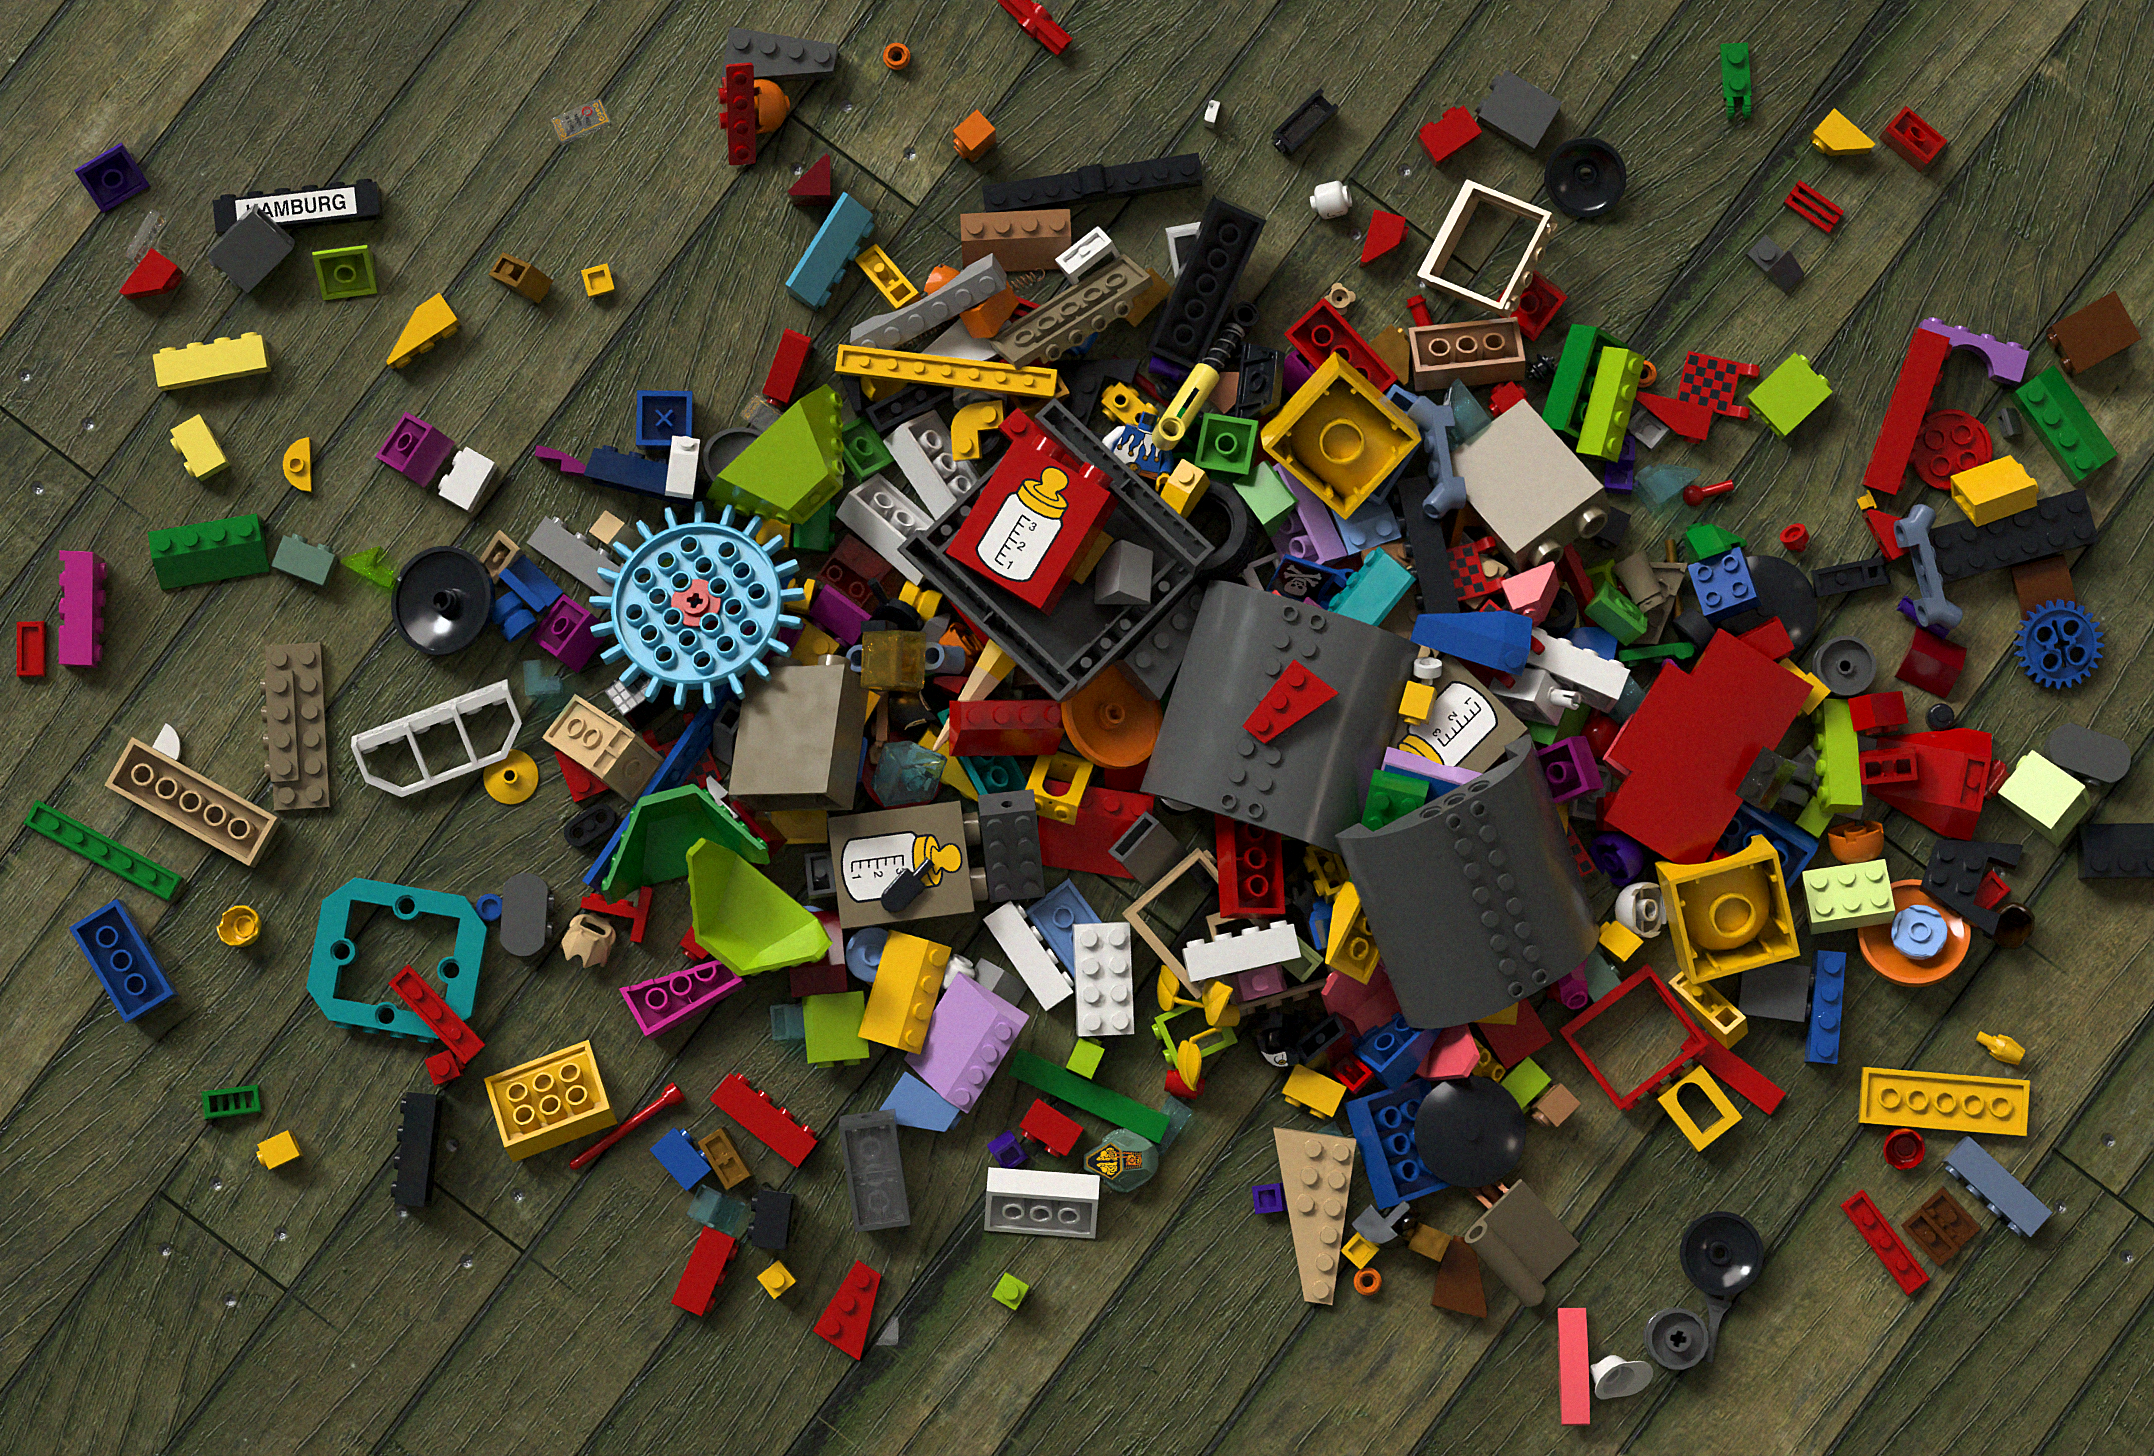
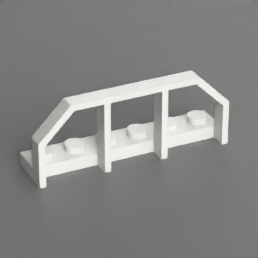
M508 679L352 736L351 748L366 783L404 797L505 759L521 727L522 720L513 700ZM507 701L515 722L502 750L477 759L460 714L466 712L467 715H471L481 711V706L490 703L498 705ZM455 720L471 762L431 777L413 732L421 734L428 731L430 725L439 722L441 725ZM404 735H407L424 780L402 788L373 776L367 769L361 751L363 754L370 753L378 749V745L382 743L394 744L403 740Z

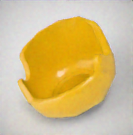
M246 905L234 906L222 914L221 923L217 926V933L221 941L229 946L246 947L253 944L259 937L262 921L257 911Z

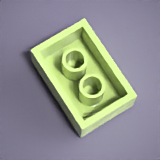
M1885 859L1802 871L1801 886L1811 934L1892 923L1894 921L1895 906Z

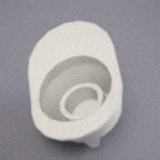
M1610 1355L1599 1363L1590 1366V1372L1596 1384L1595 1394L1600 1399L1636 1394L1643 1390L1653 1377V1369L1647 1362H1627L1616 1355Z

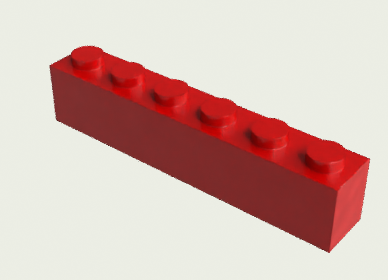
M1915 327L1861 484L1896 495L1897 490H1903L1907 476L1903 475L1907 464H1912L1916 449L1912 448L1916 438H1921L1925 423L1921 422L1925 412H1930L1934 397L1930 395L1933 387H1938L1942 379L1943 371L1940 370L1943 359L1948 360L1951 353L1952 345L1949 344V337Z

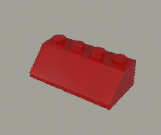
M1325 298L1320 300L1283 334L1316 371L1335 351L1383 394L1398 381L1399 377Z
M1054 699L949 700V756L1055 755L1065 731L1061 703H1057Z

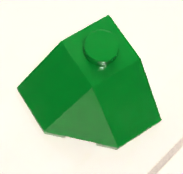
M1702 522L1692 524L1686 527L1687 532L1681 536L1691 564L1740 547L1742 550L1748 546L1745 539L1711 523L1703 526Z

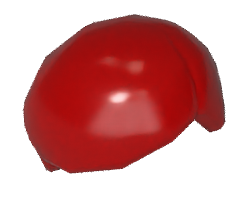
M1597 716L1590 719L1588 724L1582 728L1579 736L1586 735L1594 758H1603L1621 729L1617 721L1611 717Z
M1908 1128L1895 1129L1886 1137L1883 1144V1155L1887 1164L1892 1165L1898 1170L1915 1168L1923 1161L1926 1153L1922 1136Z

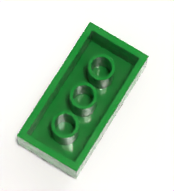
M1374 769L1361 824L1374 832L1425 805L1430 782Z

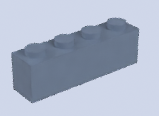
M1969 1136L1963 1137L1942 1160L1947 1165L1945 1171L1956 1180L1961 1178L1968 1185L1966 1190L1976 1199L1982 1197L1988 1203L1986 1208L1997 1218L2001 1216L2009 1222L2007 1227L2018 1237L2021 1235L2031 1237L2053 1213Z

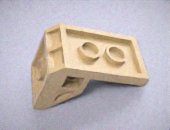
M576 694L542 737L547 743L579 763L593 776L631 804L635 803L665 761L662 756L636 734Z

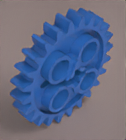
M2057 599L2056 606H2054L2052 601L2047 600L2046 609L2039 604L2035 605L2037 613L2027 611L2026 613L2030 620H2020L2019 622L2024 629L2015 630V633L2021 636V640H2016L2013 644L2020 646L2021 650L2016 651L2014 656L2023 657L2018 666H2028L2024 674L2030 676L2035 673L2033 682L2039 683L2043 679L2044 687H2049L2053 681L2054 688L2060 689L2063 681L2065 687L2071 688L2072 679L2076 683L2081 684L2080 675L2090 677L2091 674L2088 668H2098L2097 664L2093 661L2094 658L2103 657L2096 651L2097 648L2104 647L2103 643L2097 642V638L2104 634L2094 630L2100 623L2097 621L2090 622L2093 616L2091 612L2083 615L2084 606L2079 605L2074 610L2075 604L2073 601H2068L2066 606H2064V601ZM2053 620L2056 621L2055 629L2052 627ZM2071 620L2074 624V630L2071 634L2067 635L2064 632V624ZM2041 627H2045L2048 631L2047 638L2043 641H2039L2037 638V632ZM2058 639L2063 640V644L2059 646V649L2054 648V644L2058 643ZM2074 647H2078L2080 657L2073 662L2070 659V651ZM2050 653L2054 658V662L2051 667L2046 668L2043 664V659ZM2062 658L2065 661L2066 665L2064 668H2062L2061 666Z

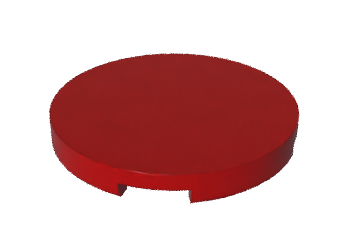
M1944 409L1930 414L1921 421L1925 423L1921 438H1916L1912 448L1916 449V453L1911 465L1918 477L1932 488L1952 492L1950 476L1991 462L1993 447L1989 432L1983 423L1981 424L1976 418L1965 413V411Z

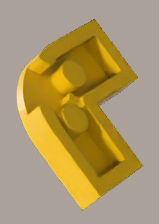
M997 400L969 404L956 414L951 425L953 461L982 459L980 432L998 430V426L1006 419L1005 401Z

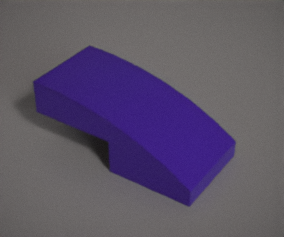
M1624 436L1617 463L1605 461V493L1631 495L1633 464L1635 461V436Z
M1283 1183L1252 1186L1255 1214L1288 1210Z

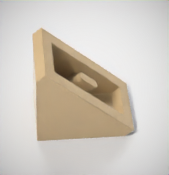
M606 510L589 530L593 536L616 554L618 553L613 546L616 541L626 545L633 552L646 542L629 526Z
M499 530L482 554L480 560L487 567L493 583L496 584L501 580L498 575L506 567L509 570L525 553Z

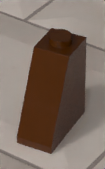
M1454 1235L1439 1264L1429 1304L1486 1319L1487 1309L1477 1254L1466 1243L1464 1237Z

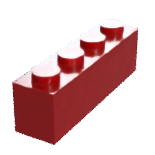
M738 1072L736 1076L729 1073L709 1100L792 1165L799 1168L819 1142L814 1138L817 1133L806 1124H803L802 1127L798 1126L792 1121L795 1116L783 1106L778 1110L770 1103L774 1099L760 1089L756 1093L748 1087L752 1082Z

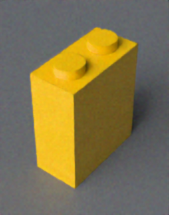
M2011 455L1950 476L1952 499L1976 527L2037 506L2036 494L2039 493L2037 482L2026 474L2023 465L2018 464Z

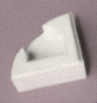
M1209 101L1203 123L1205 127L1214 128L1220 102Z
M165 723L153 748L178 761L181 755L179 736L174 728Z

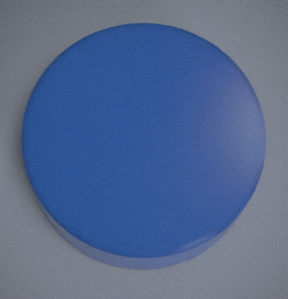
M495 894L483 895L476 905L479 916L489 922L499 920L502 915V898Z

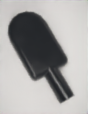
M926 857L913 872L908 868L903 869L881 895L883 908L889 913L894 914L905 910L925 888V884L921 879L935 864Z

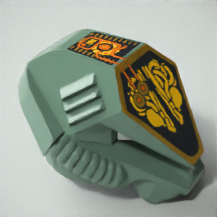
M1123 1128L1108 1133L1098 1147H1094L1083 1155L1084 1170L1092 1175H1099L1103 1179L1104 1184L1116 1192L1128 1193L1152 1179L1159 1166V1155L1155 1145L1149 1139Z

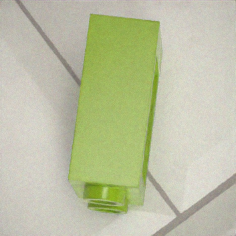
M1202 997L1193 1000L1195 1002L1203 1003ZM1182 1005L1154 1018L1156 1024L1151 1026L1157 1040L1163 1039L1167 1049L1163 1051L1168 1065L1174 1064L1176 1069H1178V1053L1164 1021L1196 1008L1193 1006ZM1222 1027V1032L1220 1033L1224 1041L1201 1050V1058L1237 1043L1238 1041L1232 1027Z

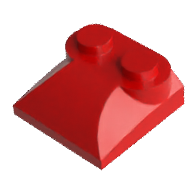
M1534 269L1532 281L1527 288H1524L1520 296V304L1510 317L1518 318L1520 332L1534 342L1556 312L1562 307L1568 296L1557 285ZM1506 287L1505 290L1502 292V294L1499 296V298L1496 300V302H1500V300H1501V298L1503 297V295H1504V293H1505L1507 287Z

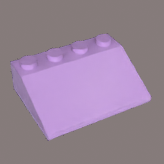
M959 971L932 1013L920 1055L908 1052L904 1060L945 1100L968 1114L1030 1016Z

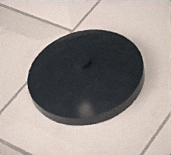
M436 546L415 555L399 573L391 596L392 618L400 636L414 649L433 656L458 654L475 644L488 628L495 608V587L489 570L475 555L454 546Z
M1767 555L1746 557L1762 605L1710 625L1715 631L1721 628L1736 637L1777 615L1795 649L1790 651L1791 655L1787 657L1789 659L1805 646L1815 629L1817 600L1814 590L1806 576L1788 561Z
M1469 1075L1468 1078L1446 1080L1427 1094L1420 1104L1415 1117L1414 1140L1423 1163L1438 1178L1459 1187H1482L1498 1181L1516 1165L1525 1145L1526 1124L1520 1105L1506 1088L1488 1078Z

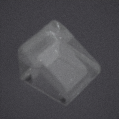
M898 1316L892 1317L876 1345H897L899 1343Z

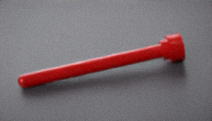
M674 1082L664 1088L665 1091L661 1093L662 1097L572 1159L569 1163L572 1170L579 1169L668 1105L670 1107L674 1104L678 1106L684 1102L686 1098Z

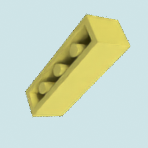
M256 332L242 334L241 339L230 340L229 337L218 338L214 340V344L190 343L186 349L176 350V347L160 349L159 354H153L157 384L162 391L271 372L266 339L262 335H257Z

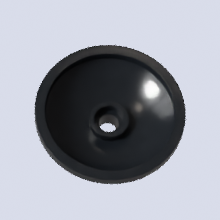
M1594 137L1573 138L1561 144L1550 155L1544 172V184L1551 201L1565 213L1577 217H1593L1610 210L1623 195L1627 179L1626 167L1619 152L1609 143ZM1583 168L1590 169L1591 173L1589 175H1583L1581 173V170Z
M1716 1211L1700 1216L1689 1225L1681 1239L1679 1257L1686 1277L1694 1286L1709 1294L1726 1296L1738 1293L1753 1283L1762 1268L1764 1249L1759 1233L1748 1220L1735 1213ZM1716 1248H1721L1724 1252L1723 1256L1719 1259L1714 1255Z

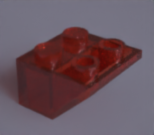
M848 533L817 574L816 579L825 585L828 584L862 609L874 596L867 585L868 580L876 577L882 586L894 568L892 564Z

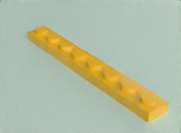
M841 344L838 347L835 367L836 374L1048 399L1055 397L1058 377L1056 369L1023 366L1016 370L1012 364Z

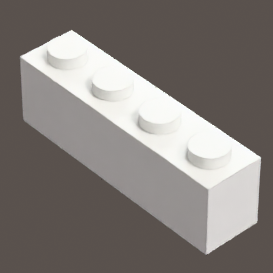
M1010 900L984 918L983 921L1045 1012H1047L1073 994L1071 987L1074 986V983L1066 971L1062 974L1058 971L1055 964L1059 961L1050 948L1046 951L1039 943L1043 940L1042 936L1035 926L1028 927L1024 921L1027 914L1020 904L1013 905Z

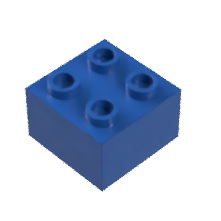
M637 390L636 446L639 450H671L672 436H687L694 439L695 396L692 391Z
M1740 547L1687 566L1703 614L1710 624L1762 605L1746 556Z

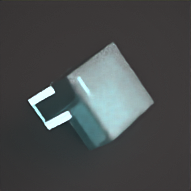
M541 660L523 661L525 696L527 698L537 699L564 696L563 681L560 676L545 677L544 663Z
M802 1004L770 1006L773 1041L805 1039Z
M700 1184L686 1215L706 1226L731 1236L745 1203L704 1184Z

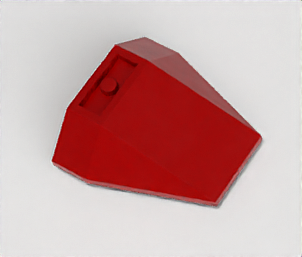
M1957 728L1877 737L1876 749L1916 746L1918 780L1868 784L1867 792L1942 836L1970 841L1981 813L1992 758V733L1969 728Z

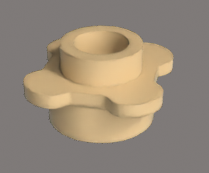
M1334 283L1330 294L1324 298L1340 315H1344L1347 312L1348 305L1355 301L1356 296L1354 292L1348 291L1341 283ZM1337 297H1341L1342 300L1337 301Z

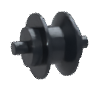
M1536 354L1538 361L1535 363L1527 362L1529 367L1527 369L1529 372L1527 378L1529 381L1534 379L1537 382L1540 380L1542 383H1545V375L1548 373L1553 376L1555 375L1553 370L1555 366L1552 363L1555 361V358L1553 356L1548 358L1545 355Z

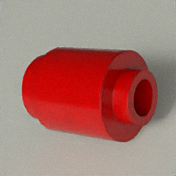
M1997 759L1990 763L1983 798L1985 801L1995 797L2010 776L2007 772L2008 767Z
M1175 1068L1174 1071L1167 1070L1164 1092H1170L1171 1096L1196 1100L1197 1095L1203 1096L1206 1079H1201L1200 1073L1196 1084L1197 1091H1192L1183 1082L1178 1069Z

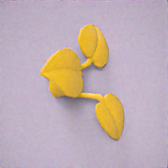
M1162 965L1157 983V998L1160 1007L1164 1011H1171L1174 1003L1203 1008L1208 1024L1213 1026V1028L1191 1037L1189 1042L1183 1040L1178 1049L1177 1066L1180 1076L1192 1091H1197L1196 1084L1199 1079L1202 1060L1200 1050L1195 1044L1196 1041L1215 1032H1222V1027L1237 1026L1240 1021V1011L1236 1004H1227L1233 988L1224 985L1216 978H1208L1205 981L1202 992L1203 1003L1180 999L1177 996L1179 991L1177 976L1167 965Z

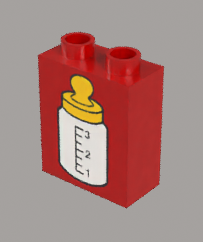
M1037 434L1031 446L1017 437L1014 439L946 553L957 563L1049 617L1119 502L1107 491L1113 481L1111 476L1087 462H1084L1079 472L1076 473L1060 463L1066 451L1051 440Z

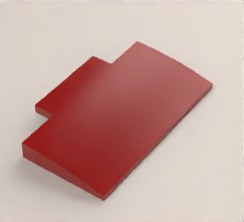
M1718 628L1690 675L1671 663L1666 662L1608 757L1630 771L1601 818L1675 864L1692 865L1705 863L1744 800L1740 796L1743 792L1741 788L1744 785L1742 781L1756 758L1759 760L1762 754L1765 755L1767 750L1774 752L1814 686L1728 632Z

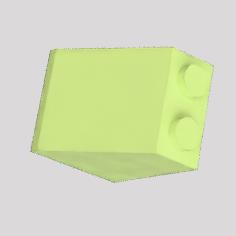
M2033 750L2028 756L2024 755L2018 761L2015 772L1998 791L2000 799L2005 805L2057 847L2092 806L2086 786Z

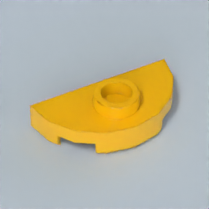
M307 437L299 439L290 445L284 455L283 469L291 485L301 491L312 493L311 438Z

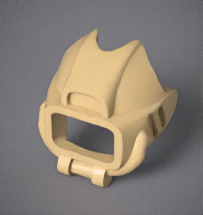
M591 911L590 915L582 914L574 917L569 924V930L560 944V948L564 949L566 959L569 960L572 956L580 955L584 968L597 963H601L600 966L604 967L609 958L612 944L616 939L615 930L609 924L611 919L598 916L593 911ZM585 922L597 925L605 930V935H600L582 925Z

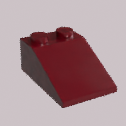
M839 909L811 912L821 920L833 944L826 950L825 957L818 962H803L796 967L789 965L792 997L849 992Z

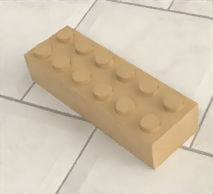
M134 737L129 741L105 783L106 787L253 868L256 867L282 819Z

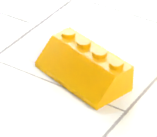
M889 930L858 1037L920 1055L952 948L919 937Z

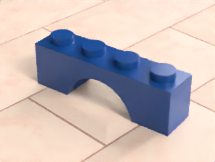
M1821 950L1813 952L1811 971L1814 974L1813 1001L1810 1025L1806 1034L1804 1062L1837 1064L1846 953Z

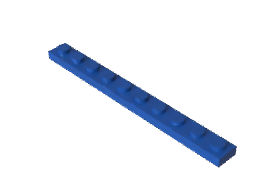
M746 673L738 677V680L741 682L743 687L745 684ZM730 682L714 688L715 708L709 709L706 702H704L640 797L681 787L712 742L713 723L727 700L736 705L740 701L733 692ZM630 812L582 880L600 893H602V881L605 877H608L611 870V859L614 854L618 853L620 848L621 834L624 830H627L630 823Z

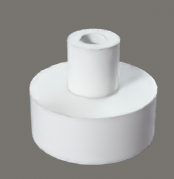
M1432 657L1418 658L1414 661L1413 673L1415 676L1422 678V685H1432L1433 678L1441 676L1442 662Z

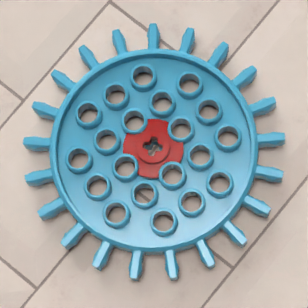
M696 502L694 523L678 525L677 516L671 507L665 508V519L669 529L652 535L649 527L640 520L636 525L640 535L646 542L634 552L618 541L613 544L618 555L627 560L620 573L601 567L597 570V574L602 580L614 583L615 586L612 597L592 596L589 602L593 608L611 609L612 621L591 626V632L595 638L615 633L619 644L606 650L600 656L605 664L608 665L627 655L632 665L619 677L620 682L625 687L629 686L642 672L650 677L652 680L644 694L648 702L653 703L662 685L665 684L676 688L674 705L677 710H683L688 689H703V698L708 708L714 709L716 702L714 687L730 682L733 692L741 700L745 698V691L738 677L750 669H754L759 677L769 682L772 679L767 667L760 662L769 649L788 658L792 654L790 648L785 643L775 639L780 627L791 629L803 628L801 618L783 615L784 602L806 599L804 589L791 588L783 590L780 581L782 577L799 571V565L796 559L774 567L769 557L779 551L785 545V542L779 534L762 547L756 543L753 538L763 526L761 518L757 515L749 522L743 532L731 528L735 519L733 505L727 504L720 524L705 522L706 511L702 502ZM687 544H697L696 548L693 551H684V548ZM725 549H735L730 557L721 556ZM667 558L674 559L671 566L667 568L661 567L663 560ZM706 563L712 565L708 572H698L701 565ZM749 569V574L746 577H736L739 570ZM641 575H651L650 579L647 582H638V579ZM679 580H689L684 588L675 587ZM717 585H727L724 592L720 594L713 593ZM758 589L765 591L761 598H751L754 591ZM660 594L666 596L662 603H652L655 596ZM732 606H742L739 613L735 615L728 614ZM633 611H642L640 618L635 620L629 619ZM671 616H680V620L677 624H667V621ZM718 621V626L715 629H705L708 622ZM748 626L757 627L754 634L750 636L743 635L745 628ZM649 631L657 632V636L653 640H644L645 635ZM686 637H695L694 643L690 646L682 645ZM733 642V647L729 651L720 650L723 643ZM662 653H672V656L668 661H659V657ZM701 658H710V662L707 666H697V662Z

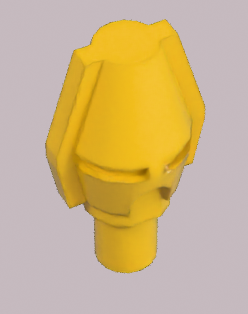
M1980 1031L1975 1040L1987 1046V1049L1990 1050L1989 1054L1994 1058L2011 1064L2019 1065L2026 1051L2012 1038L2001 1034L1998 1037L1995 1035L1992 1037Z

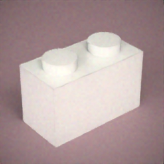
M465 447L463 452L459 451L452 462L454 468L450 475L446 474L442 478L438 489L441 490L439 495L443 499L471 514L498 466L495 462Z

